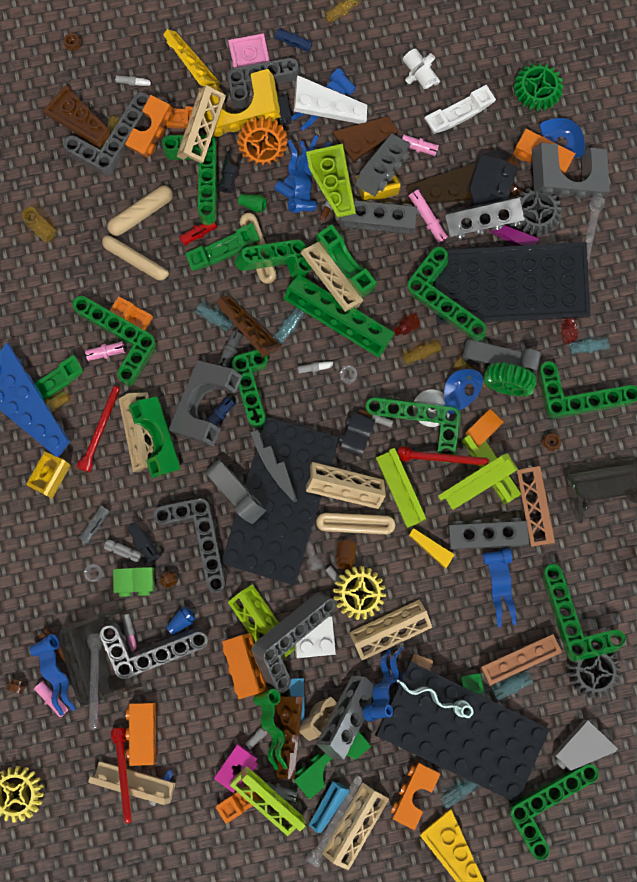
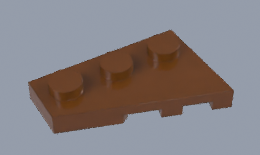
M387 116L333 131L332 135L339 144H343L345 153L354 163L383 144L391 133L397 135L398 129Z

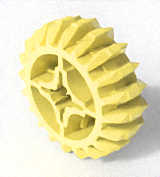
M360 566L358 571L356 567H352V574L346 569V577L342 574L339 575L342 582L335 581L339 589H333V592L339 595L334 596L333 599L340 600L336 606L338 608L344 606L341 609V613L345 614L348 611L347 617L351 618L354 614L356 620H359L360 614L363 619H367V612L370 616H374L372 609L379 611L380 608L377 604H384L380 600V596L386 597V594L380 592V590L385 589V586H379L383 581L382 578L376 579L378 573L374 572L371 574L370 568H367L364 573L363 566ZM358 577L355 586L346 589L347 584L352 579ZM364 577L371 582L374 591L366 589ZM358 588H360L361 591L368 594H363L362 596L360 595L359 598L358 595L351 592H356V590L359 591ZM345 595L353 597L355 609L347 603ZM373 597L366 607L361 608L366 598Z
M16 766L15 771L13 767H9L7 772L5 770L0 772V817L5 814V821L12 818V822L15 823L19 818L22 822L25 820V815L31 818L33 816L32 811L36 813L39 810L36 805L43 803L38 797L44 796L43 792H39V789L43 788L44 785H37L36 782L41 780L40 777L34 779V771L28 775L29 768L27 767L22 772L21 766ZM14 777L23 779L22 783L18 786L12 783L9 784L7 780ZM28 785L31 789V800H29L26 794ZM2 789L7 794V799L5 802L2 798ZM20 789V794H18L20 797L13 799V794H15L13 791ZM15 802L26 806L23 810H13L10 807Z

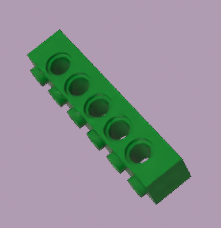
M300 274L287 288L284 300L378 358L386 350L395 334L355 308L345 312L331 293Z

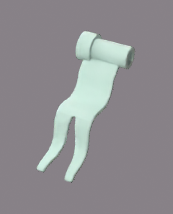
M396 680L410 694L417 695L424 691H430L432 699L437 705L443 708L453 707L454 713L460 717L470 718L473 715V708L464 700H458L454 704H442L438 702L435 691L429 687L423 686L416 690H408L404 683Z

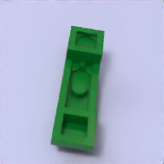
M250 223L237 229L235 234L209 246H200L185 253L191 270L195 271L239 254L244 248L259 242L260 238L254 224Z
M75 355L60 363L57 369L35 383L44 401L67 387L84 372Z

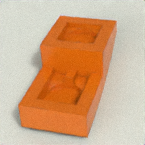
M185 106V109L173 108V117L170 122L166 123V127L175 129L186 128L193 107Z
M119 296L110 309L112 313L144 331L153 319L151 314L137 308L134 304Z
M489 409L464 435L466 437L470 435L479 448L504 422Z
M235 792L215 807L227 824L253 805L238 792ZM253 792V798L256 801L262 800L256 792Z

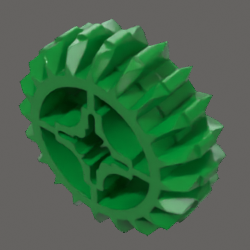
M541 62L537 66L532 63L530 68L525 66L523 71L520 70L515 78L513 88L516 91L514 95L518 97V103L523 102V108L529 106V111L532 108H535L536 112H539L540 108L543 111H546L547 107L551 109L562 96L563 80L558 78L559 72L554 73V67L548 68V63L544 67L541 65ZM541 83L538 92H536L538 84Z
M498 362L489 365L485 371L484 383L491 390H495V392L508 396H529L533 393L536 386L535 374L525 369V367Z

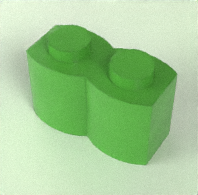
M154 568L113 569L114 593H119V597L131 596L132 592H138V596H149L150 592L155 591Z

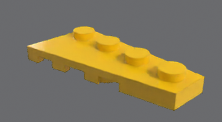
M167 29L163 34L167 39V44L175 50L201 86L217 84L219 87L221 85L220 81L176 31Z
M449 809L419 835L456 882H484L453 812Z

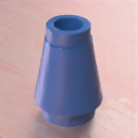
M188 607L180 608L166 628L172 635H175L193 624V620L196 617Z

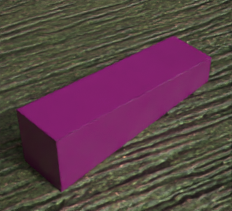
M505 225L498 230L490 229L491 233L514 246L536 245L539 240L537 237Z

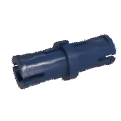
M281 28L277 30L275 35L276 40L285 42L292 48L297 47L308 53L313 44V41L302 38L295 32L290 33Z
M226 397L216 409L212 410L213 413L205 421L216 426L221 420L225 419L224 416L236 404L229 397Z

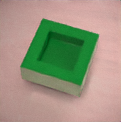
M480 673L460 676L462 687L476 694L484 693Z

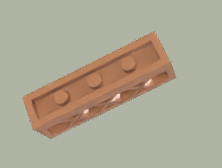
M541 467L517 470L531 547L555 544ZM533 472L534 481L530 486L523 482L522 474ZM530 490L538 495L534 505L526 499V495ZM538 502H539V505H540V509H538V508L536 507V505L538 504ZM534 509L539 511L542 516L538 524L530 520V514ZM542 521H543L544 529L539 526ZM537 528L545 532L546 540L534 541L533 534Z
M554 634L479 669L490 686L562 653Z

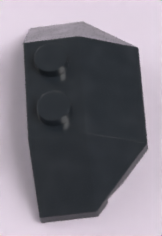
M499 148L479 156L469 187L474 206L509 197L518 169L514 155ZM484 213L480 216V218L487 221L491 220L489 214Z

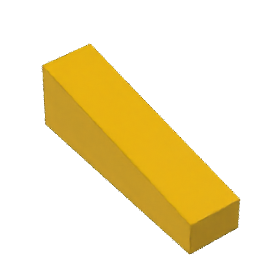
M414 528L409 534V537L442 567L447 568L454 557L453 553Z

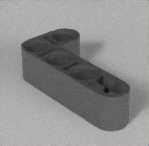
M286 58L231 69L228 73V81L233 105L237 108H244L248 105L247 90L253 89L252 73L269 69L270 72H276L273 75L275 85L292 82L298 76L297 61L293 58ZM235 78L241 79L238 82L233 81ZM238 95L244 96L241 99L236 98Z
M466 340L462 360L485 367L493 363L505 362L506 364L525 367V369L536 374L541 352L534 349H525L523 352L474 340Z
M218 459L205 471L208 477L235 506L233 509L245 521L254 524L267 511L221 459Z

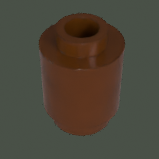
M344 539L337 544L336 563L340 569H351L355 564L357 545L350 539Z

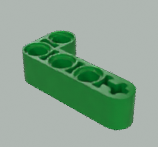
M301 240L246 247L234 261L236 267L242 271L287 264L289 272L294 279L299 274L305 277L312 269L301 254V251L306 248V245Z
M258 350L237 355L232 361L234 371L242 375L238 387L249 424L254 429L263 427L265 414L253 373L264 370L268 366V356L263 357L265 360L261 364H257L254 361L258 356L263 357ZM243 361L246 363V367L243 369L236 367L238 362ZM245 379H249L252 382L248 387L242 386L241 383ZM250 397L257 399L253 405L247 404L246 401ZM255 410L260 418L258 423L254 420L253 411Z

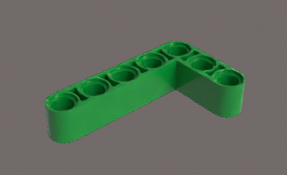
M169 135L162 140L166 158L182 160L176 156L184 135ZM199 135V136H200V138H201V140H202V139H205L207 135ZM213 136L209 144L211 147L207 150L204 162L199 163L198 213L200 221L204 225H211L216 221L217 148ZM199 144L193 146L192 153L198 156L201 154Z
M436 247L408 281L409 293L413 298L474 341H481L486 336V325L484 322L432 286L433 282L448 264L446 249ZM437 255H443L444 259L441 261L435 260V257ZM428 269L433 271L429 276L423 274ZM415 284L422 286L418 291L412 290V287ZM435 295L437 298L435 301L430 302L427 300V297ZM444 306H451L452 310L450 312H443L442 308ZM464 316L467 318V321L459 323L457 319ZM480 327L483 331L481 334H474L472 330Z
M83 296L75 298L73 308L80 317L133 346L117 372L118 378L124 385H133L157 348L155 339L148 332ZM81 304H87L84 310H79ZM103 313L101 319H95V315ZM113 322H119L117 328H111ZM135 331L134 337H127L128 332ZM146 340L152 341L149 347H143V342ZM141 356L142 359L139 363H133L134 357ZM126 372H132V376L129 379H123V375Z
M545 362L537 372L545 413L552 419L629 406L637 401V386L634 385L564 397L558 368L553 362ZM544 368L550 369L551 372H552V375H551V376L545 375L544 372H543V369H544ZM547 387H553L556 393L550 394ZM627 391L633 394V399H629L626 396ZM612 395L615 398V403L610 402L607 396ZM589 398L595 399L597 405L592 406L589 403ZM570 402H576L578 409H572ZM551 405H557L560 409L559 413L553 412Z
M374 396L367 401L366 410L372 415L441 423L438 453L442 454V450L448 448L452 451V455H456L461 411L457 406ZM372 401L379 402V410H374L371 407ZM391 403H396L399 406L397 413L390 410ZM409 406H416L418 414H410ZM429 408H435L437 410L436 417H430L428 415ZM447 411H455L457 414L456 419H449ZM445 430H452L454 438H447L444 434Z
M550 564L545 568L542 581L567 657L572 661H580L618 651L625 644L626 637L624 633L620 630H611L584 637L562 569L556 564ZM553 572L556 574L557 578L552 579L548 576L547 573ZM558 590L563 596L557 597L553 591ZM559 609H566L569 615L563 616ZM566 628H572L575 634L569 635L566 632ZM610 637H616L619 640V645L613 644ZM591 642H597L600 645V649H594ZM572 647H579L581 654H575L572 651Z
M588 763L569 770L509 806L508 814L528 851L535 859L545 860L549 856L550 849L533 817L594 783L599 777L598 769L594 765ZM590 767L592 774L590 777L585 778L584 770ZM573 777L575 784L573 787L568 788L566 781L568 778ZM553 787H556L558 791L557 795L553 798H550L549 790ZM539 797L540 805L533 808L531 805L532 800ZM521 807L523 809L522 816L514 817L515 809ZM527 826H532L533 833L525 836L524 829ZM542 844L543 851L540 854H535V846Z

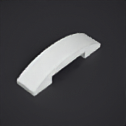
M487 85L471 92L469 97L442 111L439 109L427 115L424 119L433 133H439L475 116L495 102L496 99Z

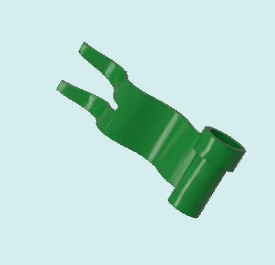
M269 689L264 693L256 694L253 701L255 705L261 706V726L272 737V744L268 750L267 757L274 770H278V766L273 759V750L276 747L275 756L283 768L287 769V765L280 755L281 748L285 742V735L275 726L273 720L275 713L274 705L280 702L281 696L278 690Z

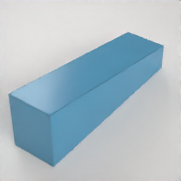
M304 678L291 679L289 690L291 696H303L301 725L305 719Z
M332 782L308 826L316 833H322L350 790L342 783Z

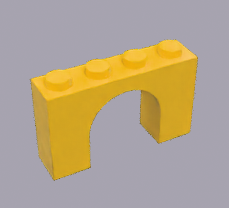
M269 69L251 74L254 96L251 105L245 111L238 114L227 113L225 103L223 102L212 136L219 137L223 133L230 131L237 132L241 129L242 125H246V121L250 120L253 122L254 117L260 120V117L263 116L264 120H267L270 116L271 122L281 117L275 80ZM217 84L209 86L223 93V91L218 87ZM211 94L209 99L212 106L218 104L219 98ZM210 110L204 113L207 123L211 122L213 118Z

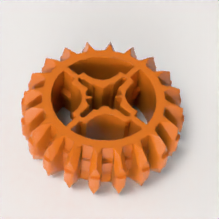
M261 116L260 120L254 117L253 122L250 120L246 121V125H242V131L238 133L239 139L237 143L240 145L239 151H242L243 158L248 157L249 162L255 160V165L258 162H261L262 166L265 165V162L271 165L272 160L278 162L279 157L284 155L283 151L287 150V133L283 131L282 125H278L277 119L271 122L270 116L267 120H264V117ZM268 132L272 133L277 140H274V137H271ZM264 136H265V140H264V142H262V145L260 146V142H261V140H263V138H264ZM249 142L251 143V145H254L257 148V150L252 148Z

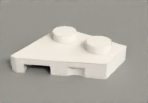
M332 616L324 620L295 644L296 658L336 654Z

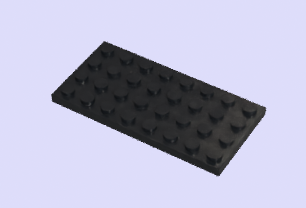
M587 242L446 250L448 253V264L435 280V288L484 323L590 318ZM437 255L435 257V260L441 261L444 259L443 255ZM444 306L442 308L443 312H450L452 310L451 306ZM436 314L437 325L450 324ZM461 316L457 319V321L459 323H465L467 321V318Z
M266 417L261 432L264 447L271 446L273 448L277 463L285 462L297 502H293L279 487L267 470L256 448L245 486L267 511L254 524L245 521L236 513L221 564L296 586L322 499V495L306 492V485L310 479V465L314 462L331 467L340 438ZM316 470V474L325 475L322 471Z
M408 661L400 679L408 690H416L423 686L429 687L435 691L438 702L442 704H454L458 700H464L473 708V715L470 718L460 717L454 713L453 707L443 708L433 701L430 691L414 695L404 690L402 685L398 683L389 703L393 708V715L388 718H382L375 736L515 803L518 802L550 729Z

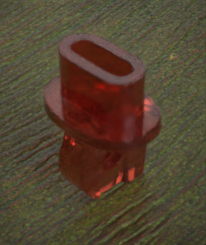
M417 314L406 317L394 329L395 335H408L410 332L417 330L420 326Z
M564 319V323H562V339L565 345L576 341L579 333L576 328L578 323L574 322V319Z

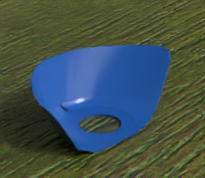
M565 118L546 120L540 124L544 138L556 143L558 137H564L567 140V145L564 148L576 153L574 158L581 157L584 154V135L575 122Z
M463 369L453 373L445 384V404L457 406L460 410L470 405L482 389L484 379L481 373L472 369ZM467 384L474 386V393L471 396L465 393V386ZM453 410L447 411L449 414L456 413Z

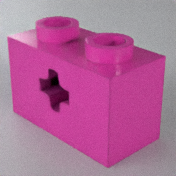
M238 743L214 779L234 793L235 790L230 786V782L240 772L235 774L233 765L238 766L240 764L242 766L241 771L246 766L254 771L258 765L255 762L258 757ZM240 780L237 784L242 788L245 783Z

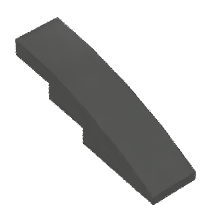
M258 430L251 432L257 451L267 470L284 493L293 502H297L285 462L277 463L273 448L271 446L264 447Z

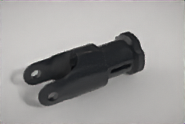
M228 150L221 171V184L218 185V189L223 193L232 194L242 155L238 156L236 166H234L229 161L230 150Z
M136 523L128 525V531L133 538V544L138 552H142L147 559L146 563L150 565L162 556V553H158L149 535L141 530Z

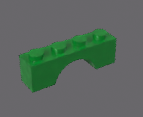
M331 224L319 232L316 236V243L319 242L361 298L363 299L373 292L377 282L366 268H362L355 262L348 252L343 238Z
M158 397L141 399L130 404L129 409L134 424L144 427L153 440V452L146 460L151 478L169 475L180 470L179 460L176 457Z
M359 731L346 755L355 760L371 747ZM318 753L310 760L312 762L307 768L303 766L295 773L297 776L294 778L295 783L309 800L325 787L323 771L327 763L333 759L326 753L322 755Z

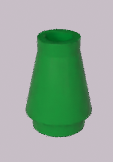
M240 194L238 204L256 213L264 212L267 198L263 197V195Z

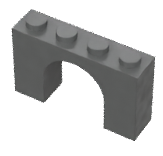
M540 143L532 149L535 193H542L544 196L557 194L559 197L575 196L577 199L591 197L592 200L602 199L604 195L610 193L607 149L590 148L581 156L582 178L580 182L571 181L562 173L559 166L558 144Z
M197 360L169 431L179 437L214 446L220 428L210 422L199 419V403L212 390L219 389L236 393L242 375L231 368Z

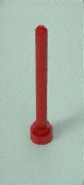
M119 386L112 388L86 454L77 463L76 468L91 473L93 468L92 457L119 394Z
M400 446L398 449V457L401 462L420 459L483 466L489 464L488 458L418 452L405 446Z
M115 728L111 730V740L116 745L123 820L126 824H129L132 821L124 750L126 729Z

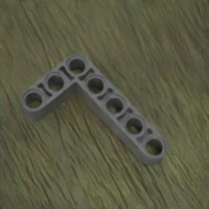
M143 92L134 96L101 150L75 136L67 137L63 144L68 156L101 175H111L128 150L125 143L132 129L135 128L140 131L148 118L142 112L144 106H139V104L147 102L149 96ZM133 117L137 118L135 121H130ZM123 132L128 133L126 136H120ZM77 145V147H76L75 149H73V150L70 149L71 146ZM118 147L117 151H111L112 148ZM88 154H93L91 158H85ZM103 163H109L106 167H101Z
M194 499L158 507L154 511V519L162 526L194 520L207 587L213 593L223 592L226 587V581L209 503L205 499ZM201 503L206 504V510L203 513H198L196 510L197 506ZM182 507L187 508V514L184 517H179L178 510ZM166 511L168 518L165 521H160L159 514ZM204 522L210 524V529L207 532L200 530V526ZM207 541L214 543V548L211 551H205L204 544ZM209 561H217L218 566L215 570L208 569ZM220 579L222 582L221 587L214 590L211 586L212 581Z
M322 592L314 594L253 645L252 654L268 685L279 692H285L290 687L291 679L281 656L335 612L337 602L333 598Z
M106 621L102 625L100 632L114 671L121 679L130 678L203 649L208 642L206 630L202 627H195L130 653L119 625L115 621ZM107 628L114 629L115 633L113 635H107L104 630ZM198 634L204 637V639L199 642L195 641L193 638ZM178 642H183L186 646L182 649H179L175 646V644ZM119 646L122 648V651L115 653L112 648ZM160 649H164L167 652V654L164 656H159L156 652ZM140 657H146L148 659V662L140 663L138 659ZM127 664L130 668L124 671L119 666Z

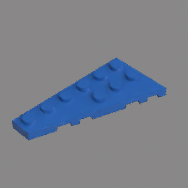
M6 342L0 351V411L53 455L60 457L70 443V440L61 425L55 420L49 406L42 399L43 396L32 378L26 373L19 357L13 352L11 344Z

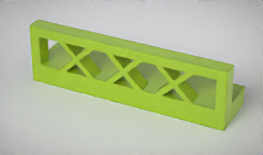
M470 435L463 439L462 443L472 457L488 458L489 463L497 459L486 441L478 448ZM510 476L492 486L504 505L521 495Z
M395 448L390 449L386 454L376 457L406 528L425 521L424 512Z
M504 454L438 495L441 501L446 499L452 510L518 469L509 454Z
M253 584L228 601L244 627L251 633L255 642L261 638L260 633L265 635L279 624ZM238 599L243 603L244 609H241L236 603ZM249 616L254 619L255 625L249 622ZM295 645L281 656L282 660L295 651Z
M246 766L230 782V786L287 836L296 828L301 831L306 826L304 816L277 794L249 767ZM242 780L250 788H241L237 783ZM253 792H256L264 800L256 801L253 798ZM267 805L272 806L278 813H269ZM282 818L291 823L288 828L282 824Z

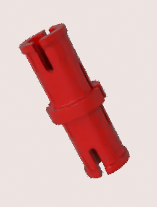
M215 222L211 225H204L203 223L198 226L194 225L193 229L179 235L182 244L186 246L198 238L202 239L205 234L217 229Z

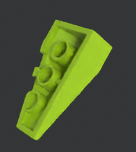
M343 144L307 151L309 170L337 218L356 214Z

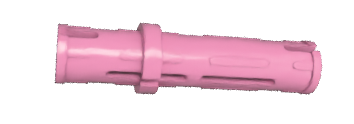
M419 189L414 191V194L411 193L408 197L417 207V210L428 225L426 226L427 229L432 231L438 243L449 237L441 227V221L436 219Z

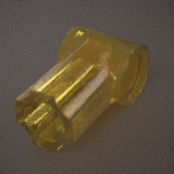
M26 207L22 211L21 216L25 224L45 244L55 237L57 231L35 208ZM30 215H36L34 220H27Z

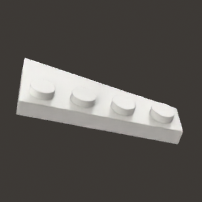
M297 76L294 112L358 124L366 123V104Z

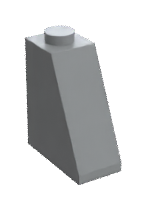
M584 719L552 755L556 758L554 762L563 770L565 767L573 770L612 754L618 748L588 720Z

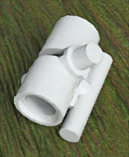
M417 49L409 51L403 57L404 63L410 70L409 76L405 81L411 84L414 80H418L423 89H427L433 84L435 86L439 84V78L430 67L435 56L430 53L427 57H422Z

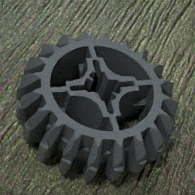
M527 188L525 192H520L519 196H521L522 206L530 200H533L532 206L523 208L525 220L521 221L522 224L516 226L517 229L523 227V233L529 231V235L532 236L535 232L537 237L540 236L541 232L544 236L547 235L548 231L552 232L554 227L558 226V220L562 217L559 214L562 212V208L558 207L561 203L560 201H555L557 196H544L542 193H535L534 188L533 191ZM551 215V218L547 222H540L542 220V217Z
M596 645L594 649H600V645ZM614 653L593 657L590 664L586 667L580 666L583 660H570L574 665H567V668L573 669V673H567V676L574 677L570 681V684L577 683L574 690L579 691L582 688L581 695L585 696L588 692V698H593L595 693L597 699L601 698V692L607 697V689L614 692L615 689L612 684L619 685L615 678L622 677L620 674H616V670H621V667H615L619 660H612ZM600 657L607 663L609 671L601 667ZM595 666V670H598L603 674H593L590 671H586V669L591 670L594 669ZM580 672L587 675L589 687L582 681ZM601 677H608L602 686L595 688Z

